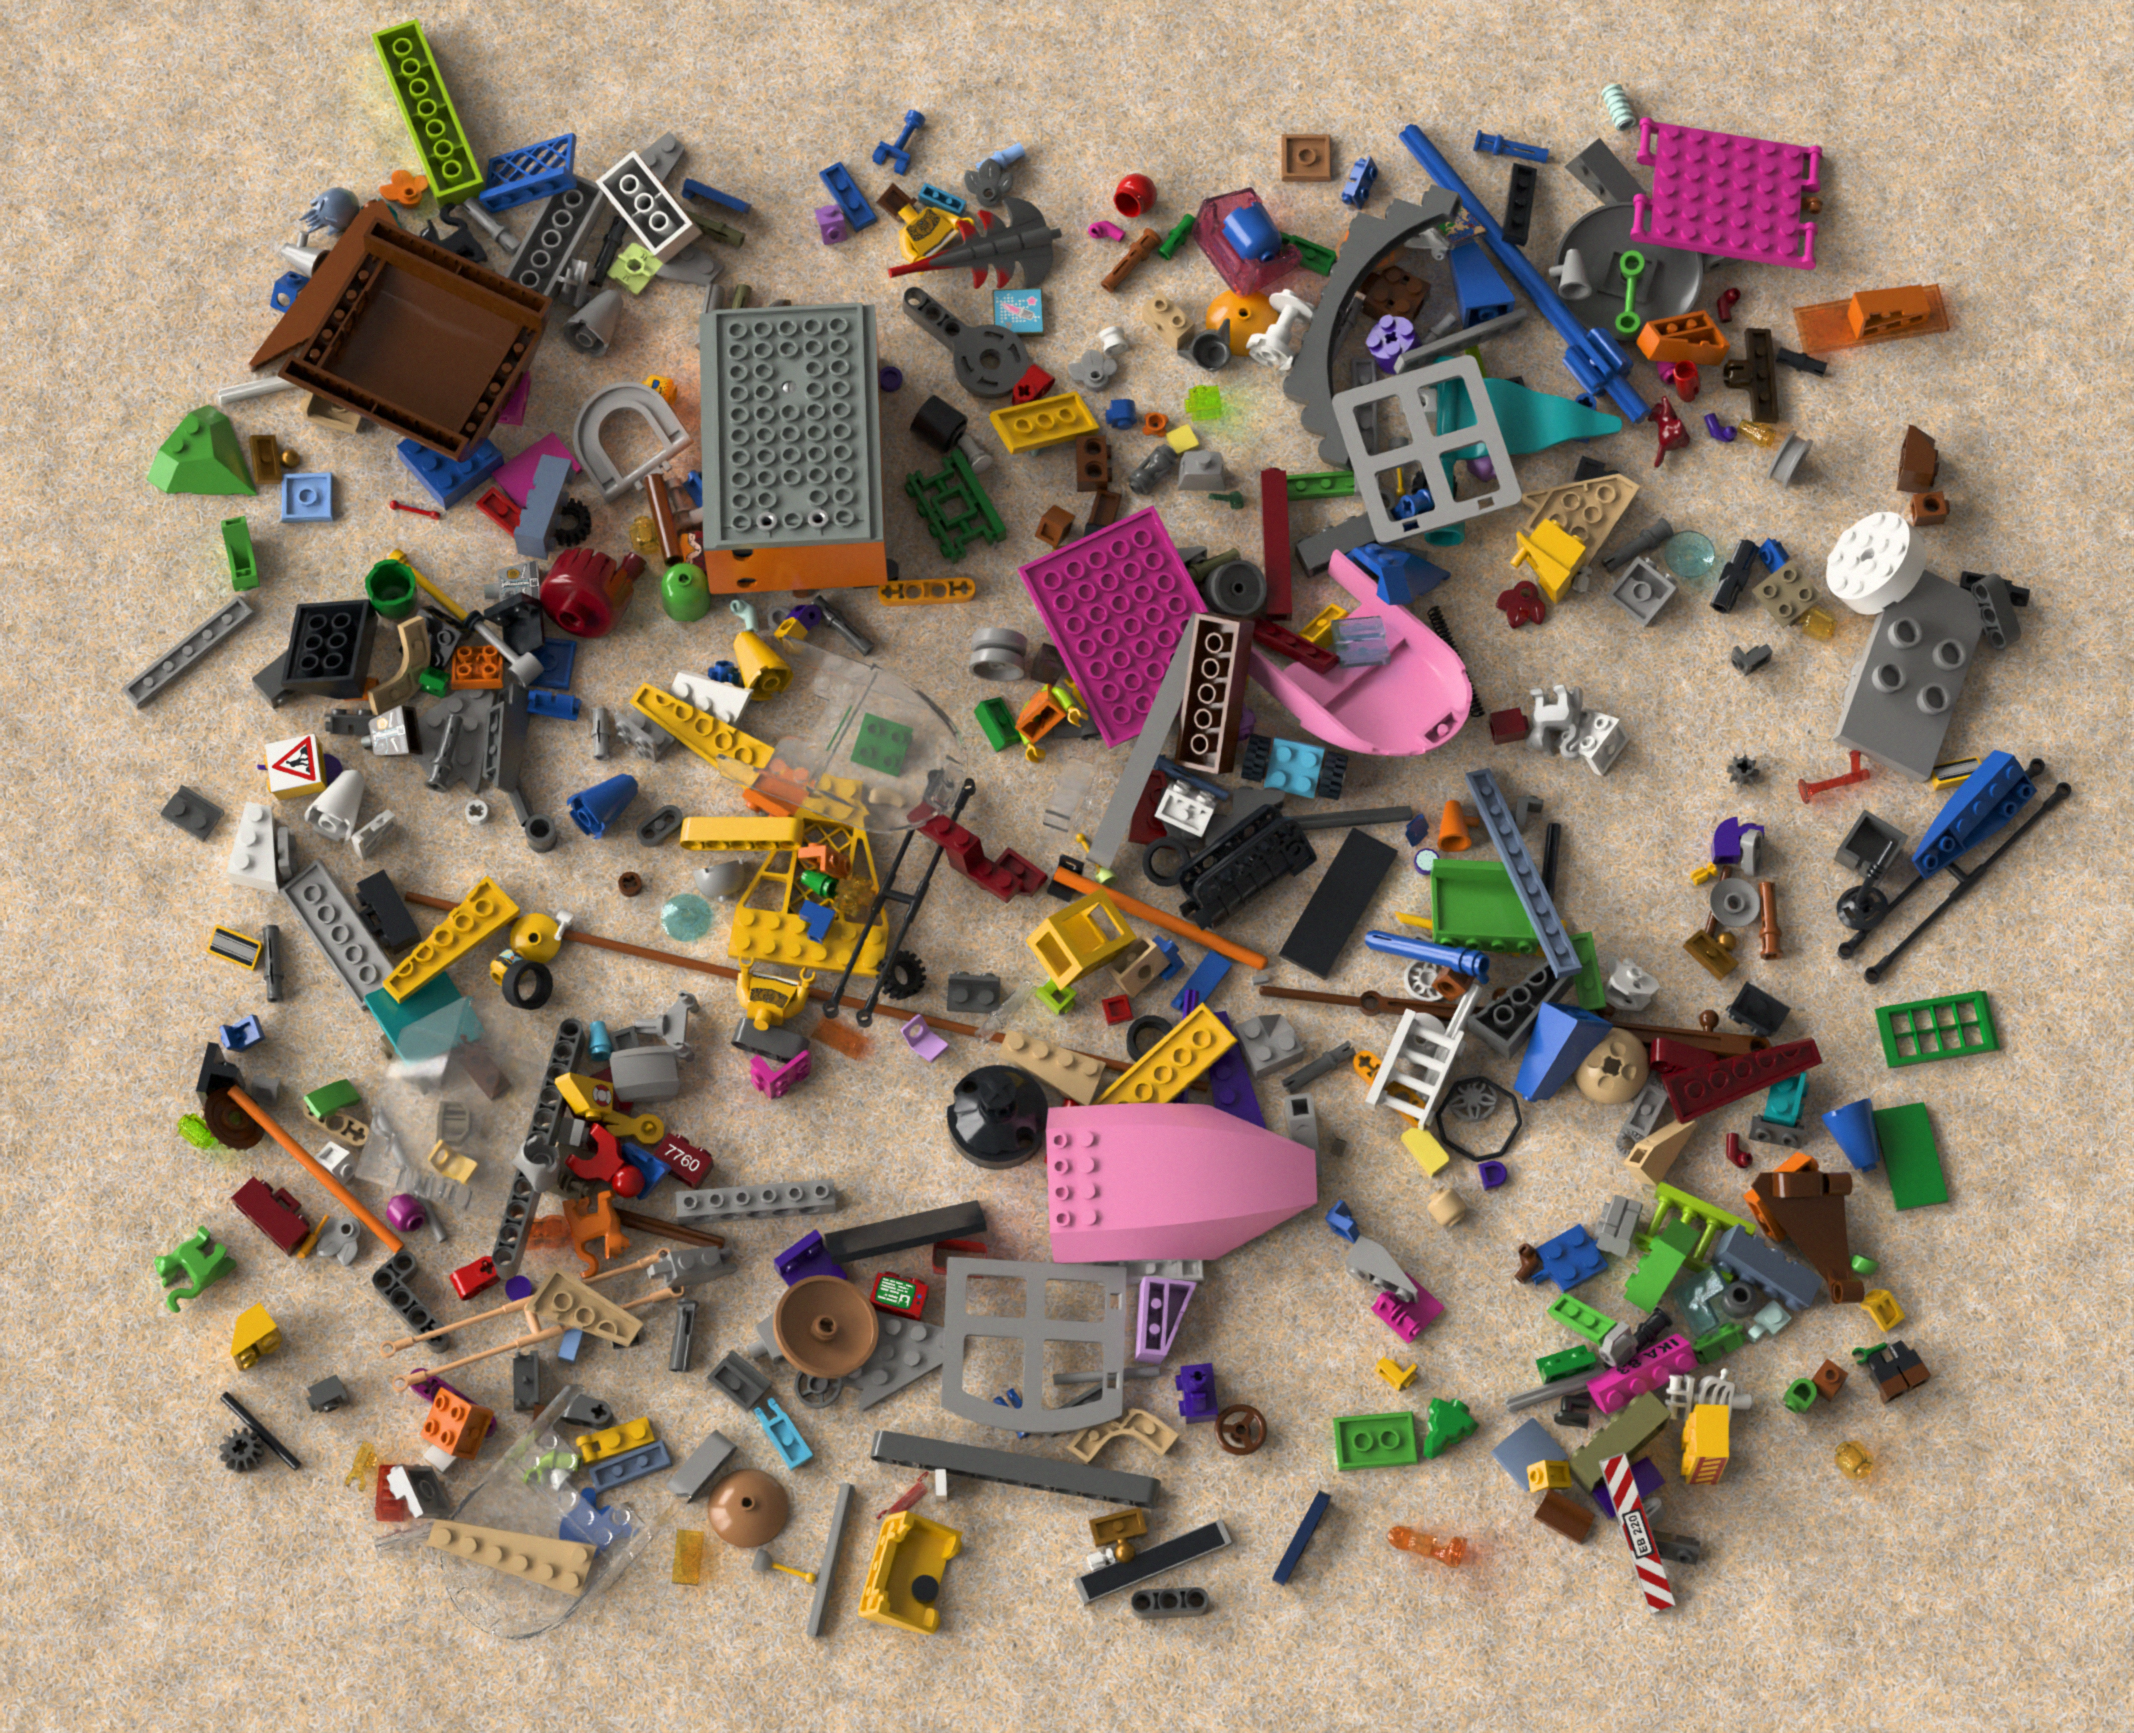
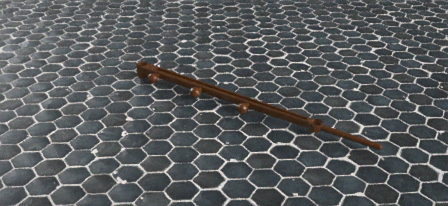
M1261 986L1259 988V993L1262 996L1359 1007L1360 1011L1369 1017L1376 1016L1379 1013L1403 1016L1407 1008L1416 1013L1433 1015L1440 1021L1451 1022L1459 1006L1458 1004L1383 997L1373 990H1368L1361 997L1272 986ZM1504 987L1497 988L1492 994V1000L1495 1001L1500 998L1508 989ZM1367 998H1374L1377 1000L1378 1006L1374 1009H1368L1364 1006V1001ZM1606 1002V1009L1595 1010L1599 1017L1612 1023V1027L1621 1028L1634 1034L1645 1047L1651 1048V1042L1654 1039L1666 1038L1727 1058L1751 1053L1755 1048L1762 1050L1771 1048V1043L1766 1037L1763 1039L1759 1036L1713 1032L1714 1028L1719 1024V1016L1711 1009L1703 1011L1699 1016V1023L1703 1027V1031L1610 1021V1017L1614 1015L1616 1007ZM1475 1006L1471 1016L1478 1014L1485 1007Z

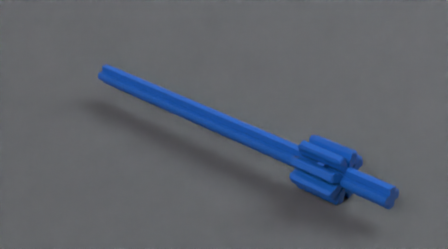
M1413 124L1406 126L1405 130L1399 134V139L1439 187L1459 193L1463 200L1462 206L1488 230L1478 235L1569 344L1565 352L1566 356L1562 359L1565 367L1587 393L1599 398L1605 396L1606 392H1608L1633 424L1637 423L1638 425L1642 423L1652 413V410L1626 380L1631 373L1630 369L1634 365L1630 357L1607 329L1597 327L1591 329L1589 333L1584 329L1515 244L1501 240L1503 229L1421 129Z

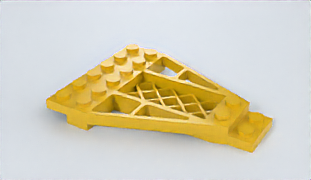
M812 774L811 781L814 783V789L811 794H807L793 818L801 819L805 825H809L804 830L803 841L808 846L811 842L806 835L817 828L824 837L817 843L825 844L828 842L832 849L840 853L850 848L849 857L852 871L849 874V882H845L843 885L839 881L841 889L832 899L827 898L818 904L823 907L829 903L837 912L834 922L823 945L807 938V932L811 923L799 919V914L793 907L803 900L811 901L808 897L815 893L812 889L804 893L797 884L801 881L802 874L795 878L797 863L800 864L804 871L808 867L798 858V850L792 851L790 869L787 874L767 872L780 852L771 851L736 905L728 958L739 959V956L742 954V960L751 961L752 954L755 962L797 968L806 967L812 970L843 974L866 925L845 921L849 894L857 892L877 896L880 888L859 806L863 781ZM822 827L836 830L827 835ZM847 831H852L853 836L851 837ZM842 832L849 842L837 848L831 839ZM859 839H862L873 886L852 883ZM815 866L809 868V870L814 872L819 869ZM762 879L787 884L783 909L780 912L745 907ZM793 887H795L801 896L791 902ZM842 895L841 906L839 909L834 900ZM884 905L880 911L883 925H872L850 975L876 978V975L880 973L876 969L877 966L881 965L879 962L886 957L890 935Z

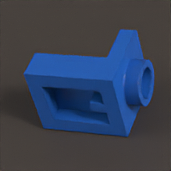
M1340 1199L1329 1210L1325 1220L1333 1233L1355 1244L1359 1235H1361L1357 1229L1358 1224L1351 1218L1352 1213L1346 1203Z

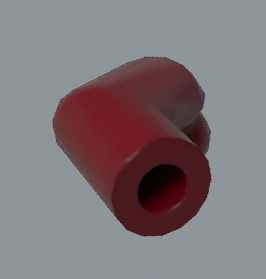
M1726 1134V1157L1738 1168H1747L1753 1162L1752 1155L1739 1149V1134Z

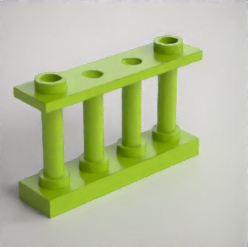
M1660 1181L1654 1195L1659 1205L1645 1234L1637 1231L1632 1243L1636 1244L1640 1251L1651 1253L1652 1249L1648 1246L1657 1234L1668 1209L1673 1206L1682 1211L1683 1216L1680 1221L1690 1226L1692 1220L1696 1218L1705 1221L1707 1225L1693 1257L1687 1255L1681 1266L1709 1278L1708 1281L1715 1286L1723 1287L1724 1285L1727 1287L1731 1283L1733 1275L1703 1262V1258L1717 1230L1728 1231L1739 1223L1746 1228L1744 1233L1752 1237L1756 1225Z

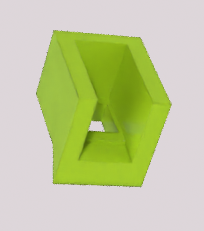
M1050 978L1043 987L1040 986L1037 989L1035 997L1040 999L1058 1016L1062 1011L1067 1014L1076 1005L1074 999L1077 992L1071 986L1060 991L1052 978ZM1056 991L1065 998L1061 1004L1051 996Z

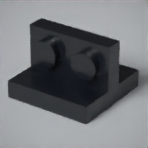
M208 1042L196 1087V1093L202 1106L205 1105L207 1097L219 1088L237 1085L245 1091L246 1087L240 1069L235 1064L225 1062L226 1060L219 1044Z

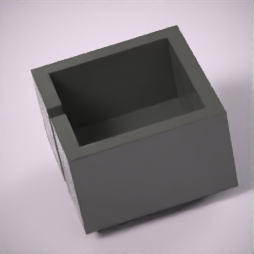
M1864 809L1838 848L1834 860L1853 872L1856 868L1859 869L1858 875L1865 879L1867 876L1866 870L1869 869L1872 861L1877 860L1890 838L1896 839L1899 845L1886 863V870L1883 871L1880 879L1874 883L1878 887L1903 850L1909 836Z

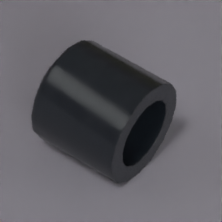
M932 395L914 417L909 430L919 439L944 454L952 450L958 444V440L964 435L968 417L938 396Z

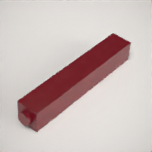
M1271 467L1261 471L1260 475L1264 578L1267 583V594L1265 597L1266 619L1269 621H1291L1292 591L1286 470Z

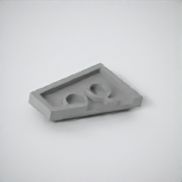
M668 131L639 156L664 183L685 153V147Z

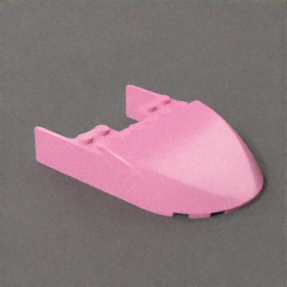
M1336 549L1332 553L1327 573L1362 604L1339 625V635L1350 645L1349 648L1339 655V663L1324 675L1315 672L1300 662H1295L1284 671H1281L1257 649L1251 646L1247 674L1301 720V727L1315 736L1344 749L1379 756H1414L1428 753L1445 745L1461 730L1470 711L1472 686L1465 672L1466 667L1446 642L1403 605H1388L1376 595L1378 584Z

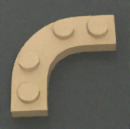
M416 616L397 625L403 646V661L396 675L388 681L367 690L372 713L377 716L405 703L421 686L418 681L421 673L429 666L431 656L429 637L424 618L421 616Z
M1127 1408L1122 1409L1121 1418L1099 1426L1082 1429L1068 1445L1067 1451L1088 1466L1108 1442L1123 1436L1133 1437L1141 1441L1163 1458L1177 1441L1179 1434L1155 1416L1139 1409Z

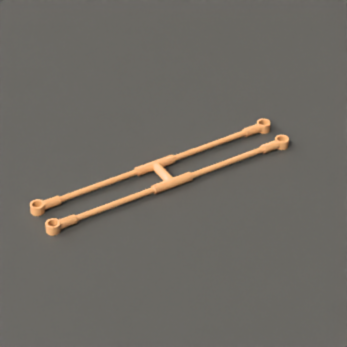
M665 1247L660 1248L656 1254L638 1259L635 1263L580 1282L588 1286L638 1268L650 1267L651 1264L659 1263V1254L666 1253L668 1255L671 1251ZM679 1286L681 1292L675 1294L672 1292V1288L668 1287L653 1292L648 1297L618 1307L626 1311L650 1302L655 1303L668 1298L679 1299L683 1296L685 1289L684 1286ZM531 1295L502 1305V1308L415 1337L410 1336L394 1342L386 1340L380 1345V1354L384 1358H391L395 1352L415 1346V1343L504 1313L507 1315L515 1311L524 1310L532 1334L515 1339L514 1342L426 1372L422 1370L408 1376L397 1375L392 1380V1388L394 1391L401 1393L408 1386L426 1381L428 1377L514 1348L520 1349L562 1335L564 1331L573 1329V1327L568 1325L561 1326L559 1324L542 1330L537 1314L525 1311L526 1306L534 1296ZM388 1345L393 1350L390 1353H385L383 1347ZM403 1380L405 1385L399 1388L395 1385V1382Z

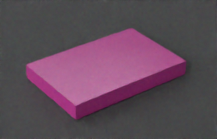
M553 432L492 472L494 480L521 510L527 509L526 502L529 489H535L536 487L533 486V478L542 454L569 459L572 461L573 470H576V476L582 472V467Z

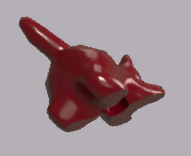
M1665 395L1661 399L1662 404H1655L1654 408L1651 409L1652 413L1647 416L1649 422H1656L1658 424L1659 447L1654 463L1655 468H1658L1663 463L1666 451H1673L1680 447L1686 448L1690 442V436L1680 418L1677 419L1678 417Z

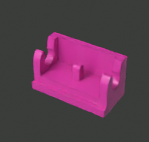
M530 371L526 372L497 423L523 425L531 386Z

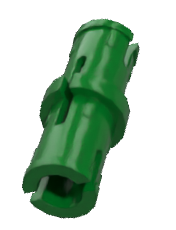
M1185 214L1175 229H1171L1168 233V239L1157 251L1160 257L1169 261L1180 246H1184L1187 242V236L1198 224L1195 217Z

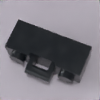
M384 869L356 883L359 892L355 895L362 908L368 907L359 912V915L374 936L382 932V935L379 937L386 950L391 948L394 955L422 941L418 928ZM373 914L376 915L380 922L376 926L370 917Z

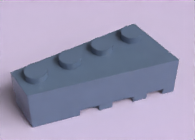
M546 454L541 455L533 478V486L536 487L535 489H529L526 502L527 509H522L520 527L516 526L514 530L518 554L548 560L549 553L554 552L557 540L554 537L556 529H561L563 522L562 508L567 507L570 493L567 492L569 484L573 485L576 477V470H573L571 460Z
M1739 1223L1723 1233L1710 1260L1717 1264L1716 1267L1726 1273H1733L1740 1277V1281L1762 1289L1763 1294L1770 1298H1779L1786 1302L1785 1305L1794 1311H1803L1811 1306L1823 1280L1821 1277L1797 1261L1789 1263L1786 1261L1785 1253L1779 1249L1765 1247L1763 1244L1765 1240L1757 1235L1753 1237L1748 1236L1744 1233L1746 1228Z

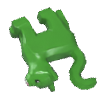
M203 1225L198 1228L197 1236L194 1239L180 1244L172 1254L157 1256L154 1260L156 1271L163 1280L162 1285L164 1288L169 1285L181 1269L194 1282L191 1289L178 1288L171 1291L167 1296L166 1304L172 1312L178 1313L181 1311L180 1306L177 1304L179 1298L194 1299L205 1288L211 1286L216 1280L225 1277L237 1266L234 1259H231L229 1256L225 1258L227 1249L221 1243L215 1245V1252L208 1257L202 1252L211 1241L209 1237L210 1232Z

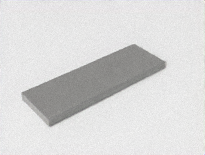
M317 858L282 886L279 891L362 1011L368 1009L364 1001L365 995L383 988V981L396 967L323 861Z

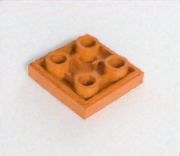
M493 645L456 647L452 655V690L503 688L504 655Z

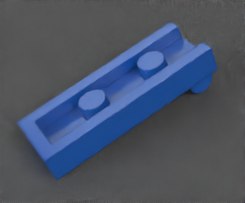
M686 178L683 185L682 197L685 199H693L695 194L698 193L742 213H749L752 206L750 203L693 179Z
M1210 950L1171 1002V1007L1183 1013L1185 991L1187 989L1199 991L1198 1006L1202 1002L1205 1003L1231 969L1232 963L1213 950Z

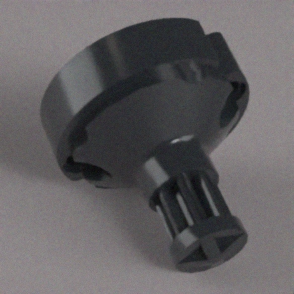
M991 1065L972 1071L956 1085L953 1091L954 1104L947 1107V1128L954 1147L965 1159L986 1169L1003 1170L1025 1163L1039 1151L1042 1146L1041 1132L1046 1129L1049 1107L1042 1088L1030 1075L1014 1067ZM968 1087H973L976 1089V1091L972 1093L963 1092ZM1022 1140H1029L1032 1142V1146L1022 1148L1019 1143Z

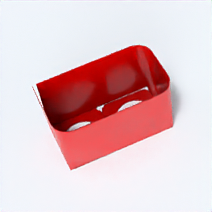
M949 1239L937 1242L936 1247L935 1242L932 1254L933 1274L947 1275L946 1268L935 1267L937 1249L986 1254L985 1259H987V1246L980 1242ZM970 1275L967 1278L983 1279L984 1276Z

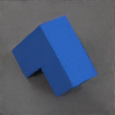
M805 900L799 912V919L811 923L807 932V938L823 945L836 917L835 911Z

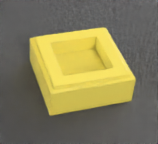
M1189 424L1166 433V439L1178 457L1184 455L1187 451L1199 448V442Z

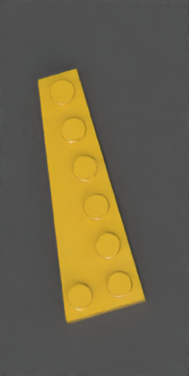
M643 682L629 702L745 790L746 788L752 790L770 762L773 761L779 752L760 740L646 682Z
M487 875L466 896V900L458 908L455 907L449 913V917L432 931L429 938L424 943H420L412 951V954L406 957L383 981V987L401 1004L520 915V908Z

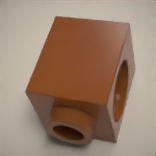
M1943 491L1913 494L1910 508L1914 527L1944 524L1946 516L1950 514L1949 501L1944 499ZM1927 506L1934 507V508L1936 509V511H1935V512L1928 511V510L1926 509V507H1927Z
M1053 505L1041 517L1035 537L1057 548L1068 537L1076 516Z
M1443 967L1431 986L1451 1002L1467 991L1475 976L1454 972L1452 968Z
M1826 1359L1811 1381L1816 1386L1817 1394L1831 1402L1845 1383L1849 1373L1829 1359Z

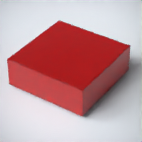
M1127 994L1102 1000L1108 1026L1133 1020Z

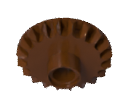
M223 1087L213 1091L205 1100V1105L202 1108L204 1111L202 1119L206 1121L205 1129L211 1131V1137L218 1139V1145L224 1144L227 1150L234 1148L237 1152L242 1149L247 1151L261 1141L265 1129L227 1094L232 1087ZM247 1094L258 1105V1103L249 1094Z

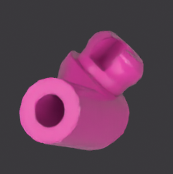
M1107 220L1093 223L1088 228L1089 235L1094 239L1110 236L1120 243L1126 235L1125 231Z

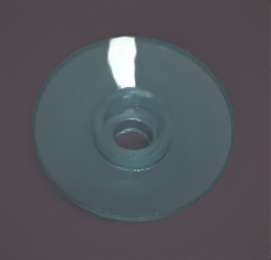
M1682 531L1669 539L1665 547L1664 556L1668 567L1674 573L1686 578H1696L1710 570L1714 563L1715 550L1713 544L1705 535L1696 531ZM1691 555L1693 560H1686L1684 556Z
M692 893L675 895L665 903L661 911V924L664 931L669 937L680 942H692L700 939L708 932L712 923L710 906L702 897ZM684 911L691 913L687 918L681 916Z

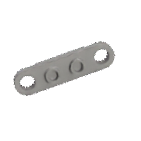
M1651 1071L1617 1136L1615 1149L1622 1157L1627 1158L1632 1150L1629 1151L1623 1148L1621 1141L1625 1138H1630L1636 1144L1648 1137L1668 1098L1665 1086L1657 1083L1655 1076L1659 1072Z

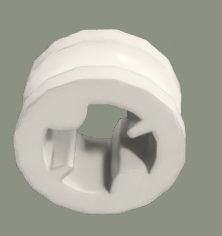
M473 800L465 808L466 819L472 825H482L488 820V808L483 801ZM475 808L477 811L482 809V816L478 817L477 815H474L472 817V809Z

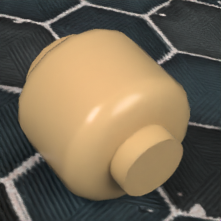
M1440 1187L1429 1196L1432 1201L1428 1204L1427 1209L1439 1225L1451 1227L1466 1215L1464 1212L1466 1203L1455 1189L1448 1188L1444 1191Z

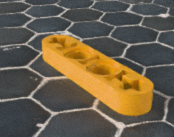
M966 577L888 581L886 585L878 587L877 596L879 602L888 607L966 603L975 597L976 586L973 580ZM963 585L969 589L965 595L961 591ZM937 586H942L946 589V594L937 597L932 593V590ZM950 586H953L954 596H950ZM915 587L921 591V595L917 598H911L907 595V591ZM899 588H903V598H900ZM888 589L893 593L892 598L889 599L885 595Z
M1364 1050L1355 1055L1353 1069L1372 1087L1382 1062L1373 1053ZM1360 1059L1363 1061L1370 1060L1369 1066L1375 1071L1371 1078L1369 1077L1371 1070L1368 1067H1359ZM1393 1081L1384 1089L1388 1091V1095L1393 1097L1398 1093H1405L1409 1097L1408 1103L1413 1105L1415 1102V1106L1421 1109H1425L1427 1105L1408 1086ZM1394 1109L1412 1127L1418 1128L1419 1121L1415 1120L1416 1117Z

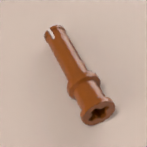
M1145 228L1141 238L1136 243L1133 242L1130 245L1128 254L1100 282L1106 291L1113 293L1140 261H1146L1149 258L1148 254L1156 246L1162 244L1161 237L1154 230Z
M1762 882L1758 885L1762 928L1759 931V938L1762 939L1760 957L1763 960H1778L1784 956V953L1780 948L1782 931L1777 923L1775 883Z

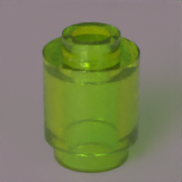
M195 1113L185 1114L177 1123L179 1127L177 1133L197 1149L201 1148L203 1151L208 1149L216 1139L211 1137L209 1129H205L206 1122Z

